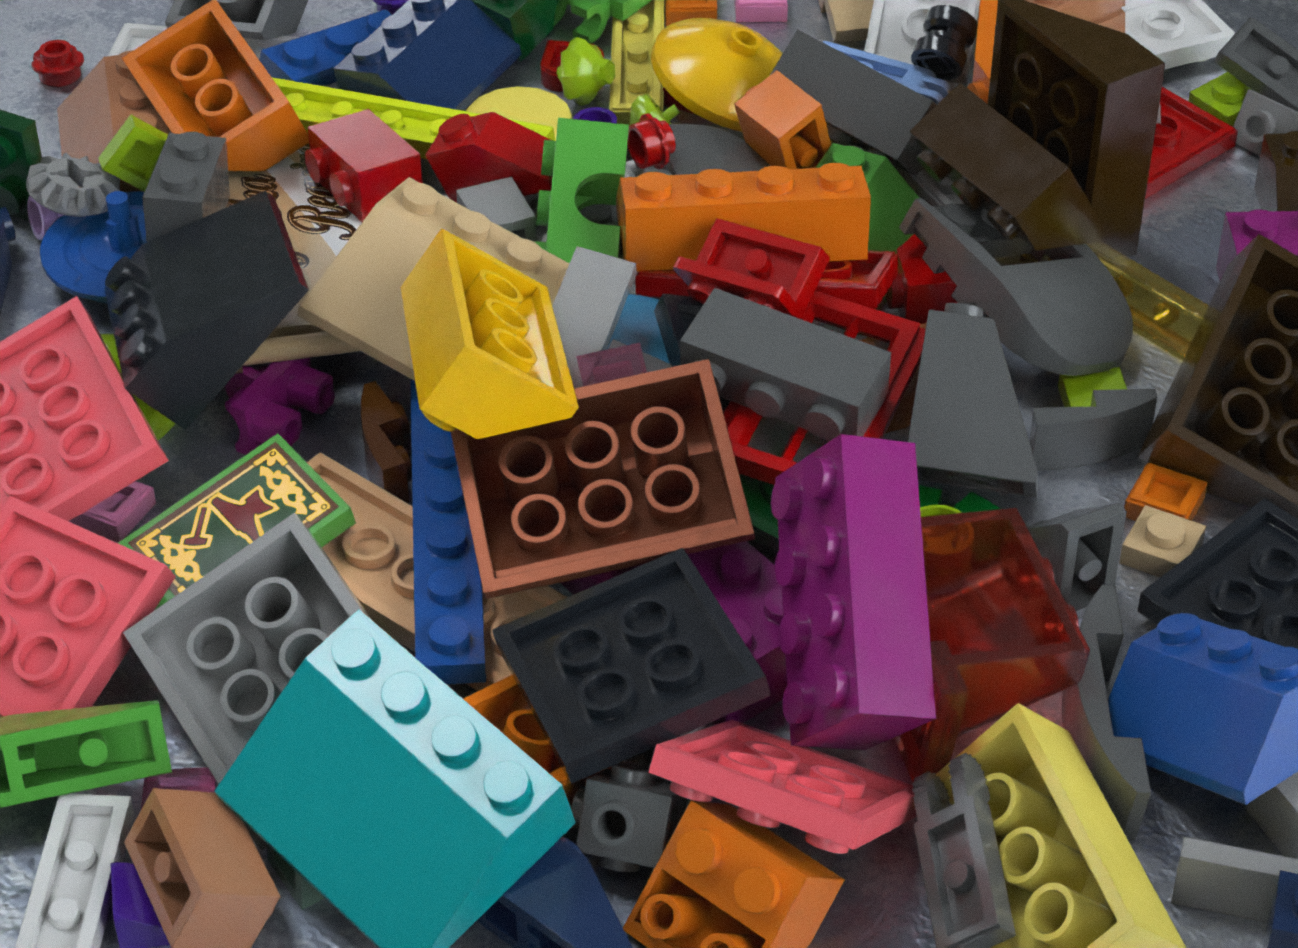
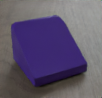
M126 862L111 863L113 918L119 947L152 948L170 945L134 864Z

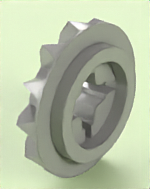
M64 153L61 159L45 156L42 157L40 163L31 165L26 188L29 195L37 203L56 213L74 217H85L108 211L106 196L111 192L120 191V179L102 170L100 163H91L88 156L78 159Z

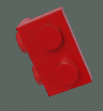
M716 218L696 261L679 256L673 269L688 285L686 290L688 295L702 304L706 302L713 289L717 288L802 319L830 257L820 246Z

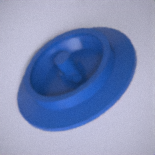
M114 191L106 196L108 211L101 214L85 217L67 215L59 217L46 231L40 246V259L47 277L56 286L70 294L107 304L104 288L106 287L105 280L109 271L122 257L127 256L131 258L142 244L147 243L142 198L144 191Z

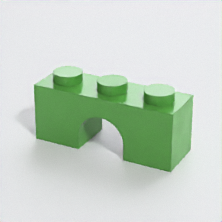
M558 118L556 141L544 140L541 175L553 176L551 191L539 190L536 226H546L548 230L546 242H534L543 250L569 264L577 246L618 258L621 226L592 222L579 211L595 204L616 206L620 178L625 177L629 125Z

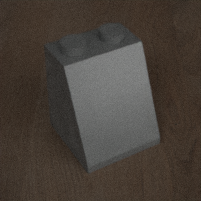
M946 303L944 312L929 310L908 442L915 443L918 480L1037 498L1039 486L1038 470L995 320L983 317L984 309L963 303Z

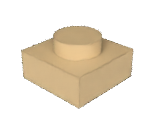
M1145 505L1122 544L1119 563L1157 577H1162L1203 545L1206 526Z

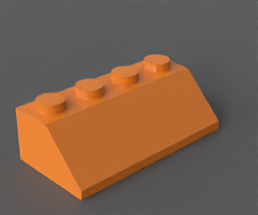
M828 163L820 168L804 169L768 166L759 171L743 172L707 169L698 174L683 175L646 172L637 177H623L619 181L616 195V213L618 225L621 226L620 238L624 260L636 263L637 272L674 270L673 266L679 256L696 261L716 218L820 246L830 257L829 262L868 260L871 195L862 166H849L843 163Z

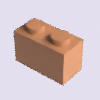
M152 789L124 844L171 948H251L266 921L273 914L281 896L244 821L224 804L215 792Z

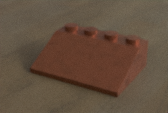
M709 359L574 388L579 408L572 418L481 439H475L458 429L451 432L485 599L646 564L680 548H683L687 554L755 539Z

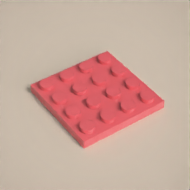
M78 296L0 341V510L9 496H12L66 521H70L169 461L135 397L125 389L122 373Z

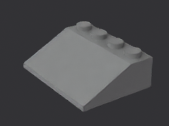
M293 513L124 631L123 634L219 784L303 660L358 609L369 617V615L321 545L297 514ZM244 822L257 846L261 850L266 849L267 843Z

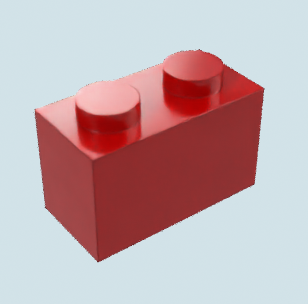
M369 109L307 127L310 149L305 151V163L310 177L315 183H320L333 195L338 205L345 206L361 222L364 221L377 202L410 177L419 183H423L420 153Z

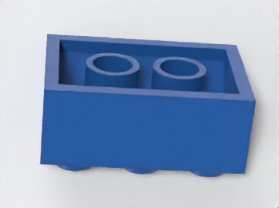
M1189 613L1170 615L1162 619L1155 629L1131 642L1108 697V706L1113 736L1142 738L1146 765L1245 805L1298 772L1297 648L1284 647L1251 636L1242 630L1229 629L1199 619L1196 615Z

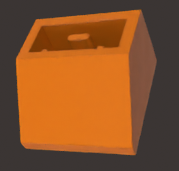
M691 800L623 929L647 948H807L845 879L764 826L743 820L736 814L737 809L732 805Z

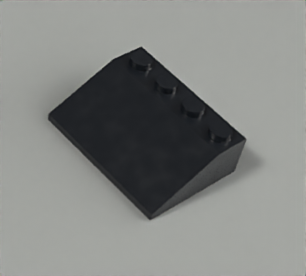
M267 191L258 193L142 244L131 258L124 256L111 268L106 277V287L104 289L125 389L186 430L308 292L306 280L275 197Z

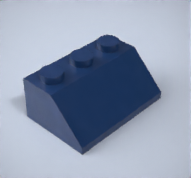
M408 0L393 15L385 18L381 26L369 37L352 48V52L337 64L333 70L338 87L342 90L465 111L522 53L520 45L471 0Z

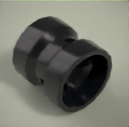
M937 5L931 7L923 23L925 36L918 39L911 54L912 63L931 70L936 75V78L942 80L957 79L962 74L967 61L965 49L974 43L977 35L978 23L975 18L968 12L955 6Z

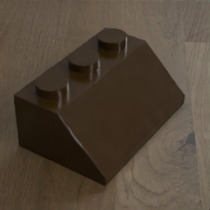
M961 83L909 131L922 150L916 157L921 166L938 182H942L946 177L953 182L951 188L955 194L971 210L976 211L980 206H983L989 211L986 214L988 220L1006 239L1011 241L1018 235L1035 250L1100 242L1108 235L1107 230L1069 167Z

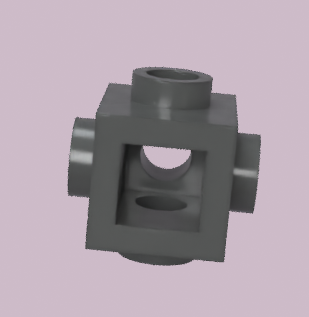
M620 762L611 766V770L605 769L586 779V786L580 785L575 793L571 811L576 822L572 828L579 829L576 845L582 853L596 855V864L602 868L619 872H638L640 865L655 868L685 812L687 798L673 793L669 789L671 782L654 779V775L648 773L650 766L632 762Z

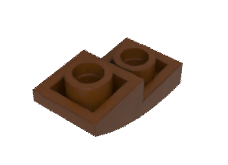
M372 381L364 384L361 396V421L367 475L370 482L409 504L408 482L412 481V463L404 449L403 438L410 434L408 418L402 405L397 400L391 402L377 382Z

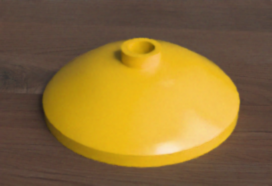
M691 18L672 23L658 34L651 50V63L660 83L684 107L714 124L742 132L734 103L741 99L750 88L759 85L770 76L783 52L764 36L741 24L714 18Z

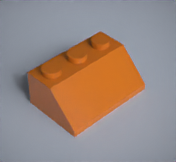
M217 0L209 1L122 57V60L171 133L199 132L205 136L226 138L228 171H266L309 143L308 133L290 102Z

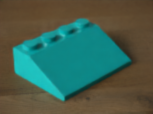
M360 609L353 613L303 660L214 791L224 804L377 948H449L576 823L563 785Z

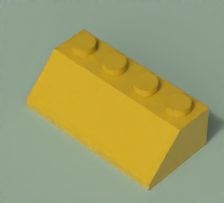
M441 228L400 287L419 409L437 427L450 432L458 429L475 439L572 418L579 406L548 288Z

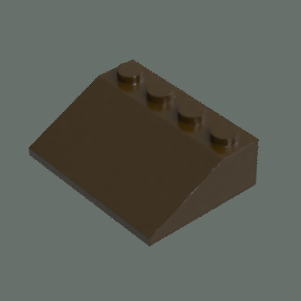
M998 0L988 105L1069 167L1108 232V235L1100 242L1087 243L1105 267L1137 255L1165 62L1126 33L1025 0Z
M1258 234L1228 264L1138 454V458L1146 463H1152L1208 482L1206 489L1208 494L1250 507L1255 506L1265 498L1298 519V256Z

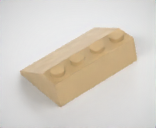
M409 177L376 203L299 305L297 316L415 381L400 287L441 228L545 285L548 288L552 305L569 263L543 250L535 242L523 239L491 222L483 214L471 211L441 195L433 187L419 183Z

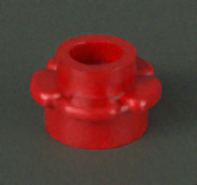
M50 40L43 43L39 50L33 54L31 66L34 72L38 73L39 80L44 85L63 87L76 82L80 78V67L84 63V55L65 40Z
M646 113L641 115L639 122L629 125L627 145L636 165L641 169L652 166L656 169L664 168L669 163L670 154H673L676 149L675 137L669 124L664 120L659 121L657 118H653L651 114Z

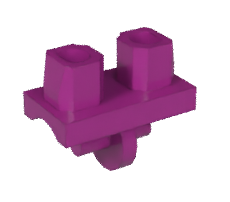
M310 358L273 362L268 367L261 366L258 370L249 366H242L243 373H236L224 386L229 396L224 405L225 409L234 418L240 431L239 440L235 443V448L237 452L247 455L277 433L292 446L299 439L302 430L301 413L297 410L302 408L322 415L334 403L335 399L333 377L311 368Z

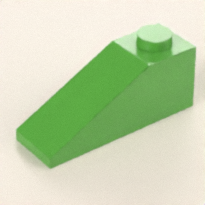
M158 700L13 714L0 717V808L172 772Z

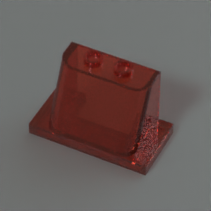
M1017 508L921 517L936 719L894 737L912 782H914V778L928 771L931 773L935 772L936 775L952 759L958 737L999 720L1017 703L1028 707L1077 685L1083 677L1090 648L1079 629L1077 613L1071 604H1066L1054 581V572L1048 558L1041 556Z

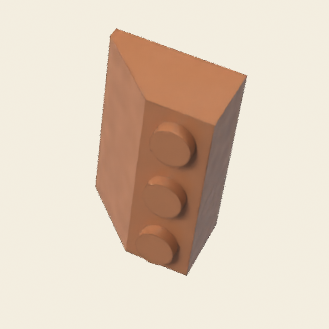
M133 50L125 51L119 55L103 57L57 108L61 156L64 153L78 159L88 156L91 163H100L98 157L130 115L139 118L166 134L171 133L122 60V57ZM120 179V191H142Z

